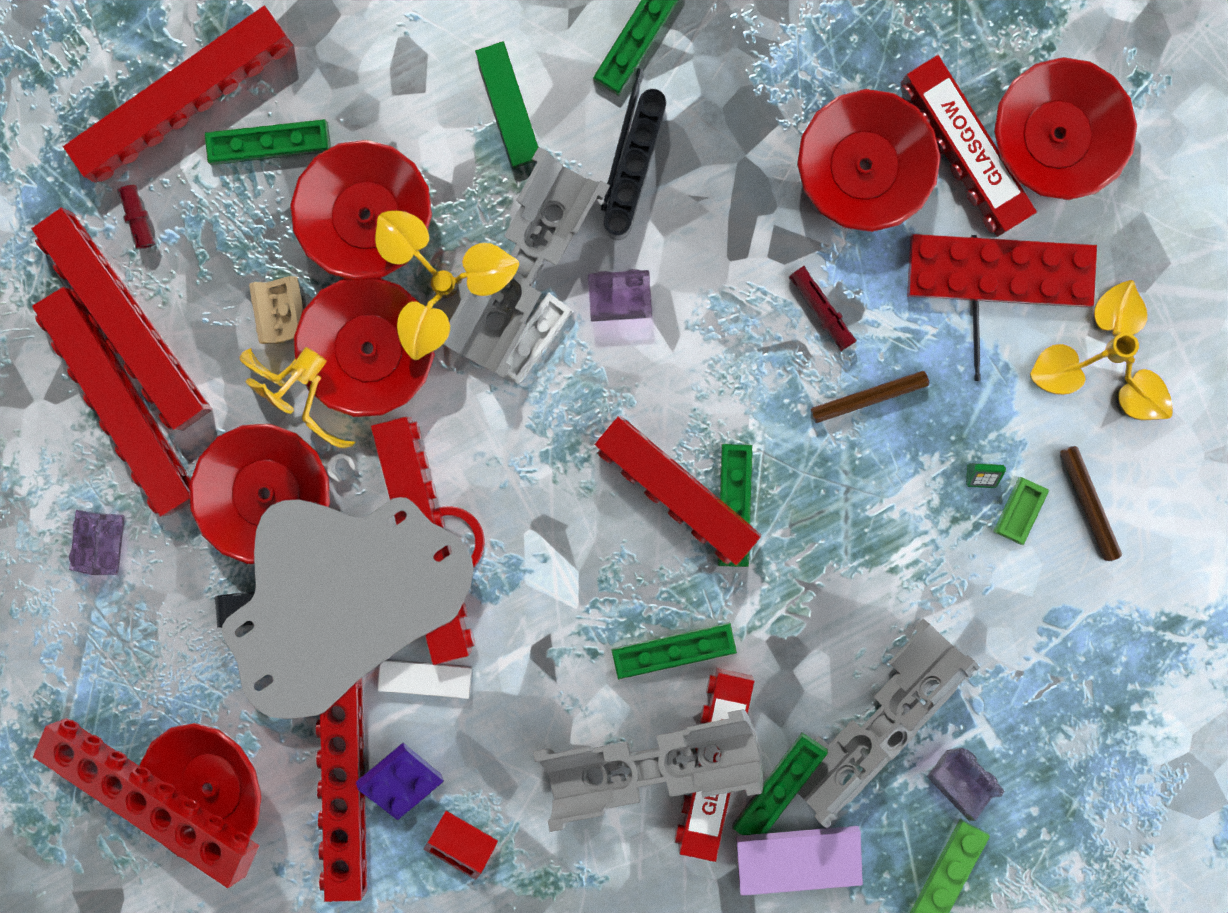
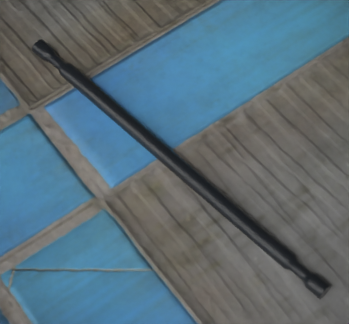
M637 68L636 80L632 87L607 182L610 188L604 197L601 211H606L608 206V198L611 195L639 88V81L643 73V69Z
M971 235V237L977 238V235ZM973 301L975 381H981L979 301Z

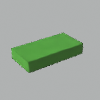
M1018 477L993 532L1020 545H1024L1049 493V489L1023 477Z

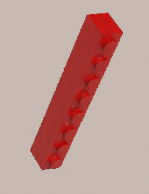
M264 5L62 147L83 177L94 183L103 182L112 177L114 170L121 165L135 161L141 151L162 142L163 136L171 130H177L185 126L191 116L197 112L208 110L213 105V101L221 95H227L235 91L241 81L247 77L258 75L263 70V66L271 60H278L288 53L289 48L293 46V43L272 13Z
M60 207L32 227L31 230L37 237L35 240L37 246L45 254L51 256L55 262L53 264L54 270L61 278L68 280L72 286L71 294L80 304H84L90 312L88 314L90 321L98 329L104 331L108 337L106 343L114 353L121 355L125 361L123 366L126 372L133 379L137 378L143 387L141 389L143 396L148 402L155 404L161 412L159 418L162 423L169 429L184 431L211 412L213 409L77 216L73 212Z
M62 287L32 305L37 314L35 320L41 329L50 335L53 340L51 346L55 353L64 358L69 367L67 368L69 376L75 383L81 386L85 393L83 394V399L86 404L95 410L100 417L99 425L108 436L111 435L117 445L115 446L117 455L121 460L128 463L132 470L131 477L138 487L143 488L148 496L147 504L154 513L159 514L160 517L172 515L190 504L189 482L191 478L118 358L107 345L104 335L90 321L88 317L90 313L86 306L80 304L73 297L71 289Z
M406 416L371 425L390 500L399 497L409 499L433 524L444 528V519L441 511H435L433 499L437 498L436 488L433 481H428L425 470L429 469L428 458L425 451H420L418 440L422 439L418 422H413L412 417ZM399 511L394 515L396 525L406 519L407 514L405 511ZM444 546L433 556L434 560L440 562L452 553L451 546ZM465 601L452 621L425 635L433 665L467 657L472 653L471 647L475 646V639L472 629H467L464 617L468 616Z

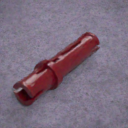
M805 265L792 273L789 279L797 287L802 297L818 317L822 330L826 329L839 350L842 352L855 343L857 339L841 319L843 315L840 312L837 313L834 307H832Z

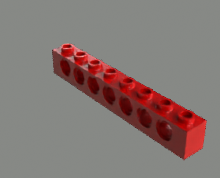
M363 677L352 685L330 708L321 713L320 719L316 722V737L321 739V750H318L316 757L317 768L321 769V780L318 781L317 797L322 799V811H319L318 828L323 830V841L319 844L318 855L319 860H323L324 871L320 873L319 888L320 891H324V902L361 901L367 892L365 795L358 790L356 781L365 775ZM334 706L341 707L344 710L345 719L340 720L333 715L332 710ZM334 737H340L345 741V750H339L334 746ZM334 768L343 769L347 779L339 780L336 778ZM335 799L344 800L347 804V810L338 809L335 805ZM335 830L345 831L348 835V840L338 839ZM342 860L346 862L349 870H340L336 865V861Z
M65 718L45 726L33 758L226 888H230L246 877L260 846L252 841L247 834L237 831L225 823L221 817L213 815L202 808L197 801L189 799L175 790L173 785L161 781L152 775L147 768L137 765L128 759L124 753L108 746L100 737L92 735L81 728L76 721Z

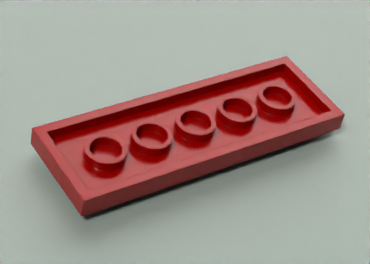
M912 234L910 236L907 297L1090 308L1094 306L1097 245Z

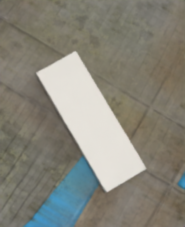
M550 293L546 295L525 323L527 325L506 361L507 364L511 365L506 374L517 384L522 382L572 315L573 310Z
M387 659L379 667L378 691L469 699L472 667L448 664L433 665L432 663Z

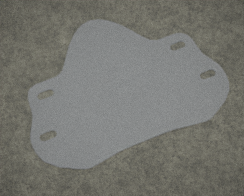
M407 498L391 499L369 516L361 518L302 500H285L271 505L262 515L256 530L254 548L255 594L251 601L226 618L222 626L223 638L238 663L241 686L245 696L258 711L269 717L293 719L315 716L325 712L352 685L412 641L452 621L457 616L471 587L474 571L472 558L466 546L456 535L433 524ZM399 511H405L407 514L405 520L395 527L388 525L389 518ZM444 546H451L453 550L449 556L440 562L434 560L433 556ZM247 621H252L254 628L243 637L235 635V630ZM265 675L273 677V682L261 691L255 690L254 684Z

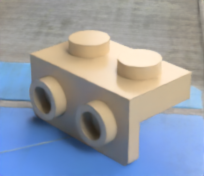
M288 276L266 283H250L251 302L259 343L281 344L294 341V334L303 311L298 277Z

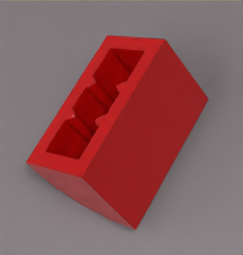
M446 810L423 850L476 880L486 866L498 840Z

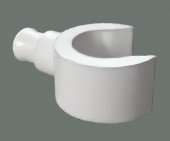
M338 454L331 459L324 458L320 460L332 479L342 481L335 470L336 463L340 459H345L353 470H358L357 462L352 456Z

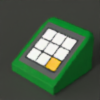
M969 463L967 465L966 485L968 487L996 488L1006 472V467L996 464Z

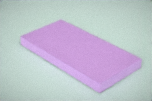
M859 826L736 836L741 896L863 885L861 832Z

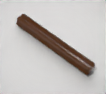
M920 371L812 407L811 415L814 422L819 423L929 386V378L925 371Z
M1077 446L1067 447L1060 451V455L1105 561L1117 560L1122 557V552Z

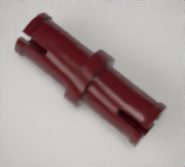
M126 185L118 188L117 193L125 212L123 219L126 224H129L135 248L145 249L156 245L147 221L149 214L148 211L143 209L137 185Z

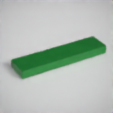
M641 0L595 73L593 81L615 95L620 96L679 0Z
M504 41L475 50L513 168L533 163L532 158L538 149V144Z
M326 119L205 132L207 161L210 165L317 154L330 149L329 129Z
M721 444L720 500L750 524L753 445ZM749 552L737 566L733 562L726 564L720 558H718V566L749 567Z
M730 622L611 648L618 680L737 653Z
M801 732L764 781L762 793L756 794L751 798L733 822L732 829L741 835L766 834L826 757L828 749Z

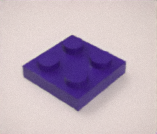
M402 743L356 781V785L361 793L396 820H399L442 784L444 780L439 771L405 743Z

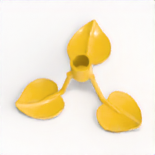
M387 211L381 213L377 219L375 241L380 255L386 261L397 265L409 262L414 255L433 275L431 287L436 295L427 303L426 307L419 302L408 303L400 312L397 322L398 335L403 348L412 359L419 360L426 354L441 347L450 333L449 319L442 310L432 308L435 303L441 301L442 297L450 298L454 296L458 290V284L464 278H467V287L472 294L478 296L495 294L513 279L519 268V261L496 245L479 243L470 247L463 257L462 264L466 272L461 273L457 277H454L448 271L442 270L437 272L419 252V250L428 245L430 239L428 230L423 222L406 212Z
M1128 280L1112 287L1098 300L1094 308L1096 325L1105 331L1113 330V336L1115 337L1107 343L1105 351L1079 363L1078 353L1073 348L1064 344L1052 345L1038 356L1030 372L1031 380L1042 390L1052 394L1067 395L1079 390L1085 384L1086 378L1081 368L1105 357L1114 363L1126 362L1124 378L1128 384L1121 387L1118 393L1119 405L1123 412L1137 420H1165L1171 418L1173 414L1170 393L1158 374L1147 369H1141L1131 378L1132 364L1135 362L1133 356L1139 349V342L1134 334L1144 328L1148 316L1146 305L1138 293L1133 280Z
M305 347L297 360L294 359L291 365L280 374H274L258 361L251 348L242 352L239 360L247 368L282 387L277 393H273L266 388L265 384H260L254 379L247 378L246 384L255 393L267 399L277 409L292 414L294 408L282 400L281 397L296 380L305 385L309 380L312 381L302 420L317 436L333 446L347 448L354 445L355 442L345 441L328 433L318 426L309 415L317 384L321 380V377L317 374L327 360L310 348ZM290 373L292 376L285 383L282 379Z

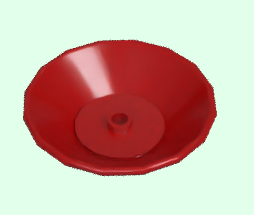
M1061 57L1036 63L1012 81L998 104L994 133L1000 158L1017 182L1040 196L1072 200L1097 194L1120 176L1134 152L1137 121L1131 98L1114 75L1091 61ZM1055 130H1059L1062 133L1061 139L1055 137Z
M863 89L837 96L814 114L801 136L797 166L803 190L820 214L843 228L874 232L898 226L923 208L937 184L941 156L934 129L916 106L891 92ZM867 161L870 169L863 170L860 167V162Z
M370 140L338 143L315 156L299 176L290 204L293 233L306 256L328 274L354 281L383 278L408 264V262L401 265L392 264L386 261L378 252L375 237L377 219L381 213L402 211L412 214L423 222L427 230L432 217L429 187L416 164L393 146ZM370 211L368 219H361L362 212Z
M344 278L320 290L302 311L294 334L295 359L297 360L304 348L308 347L327 360L317 374L321 377V380L317 384L314 396L329 409L352 417L382 416L407 404L426 383L435 354L433 351L419 360H414L408 355L401 344L397 329L399 314L408 303L419 302L401 285L381 278L359 281ZM372 343L373 351L366 354L364 352L365 344ZM310 380L305 385L308 391L312 383Z
M273 424L241 425L218 436L199 456L189 482L190 511L201 535L222 555L246 564H255L256 530L262 515L271 505L285 500H302L326 507L330 506L329 477L318 453L297 433ZM264 488L270 491V496L267 499L261 495Z
M197 723L171 727L151 742L139 766L147 768L152 775L163 782L173 785L175 790L187 798L197 801L202 808L213 815L221 817L225 823L251 838L258 825L262 796L256 770L239 744L221 730Z

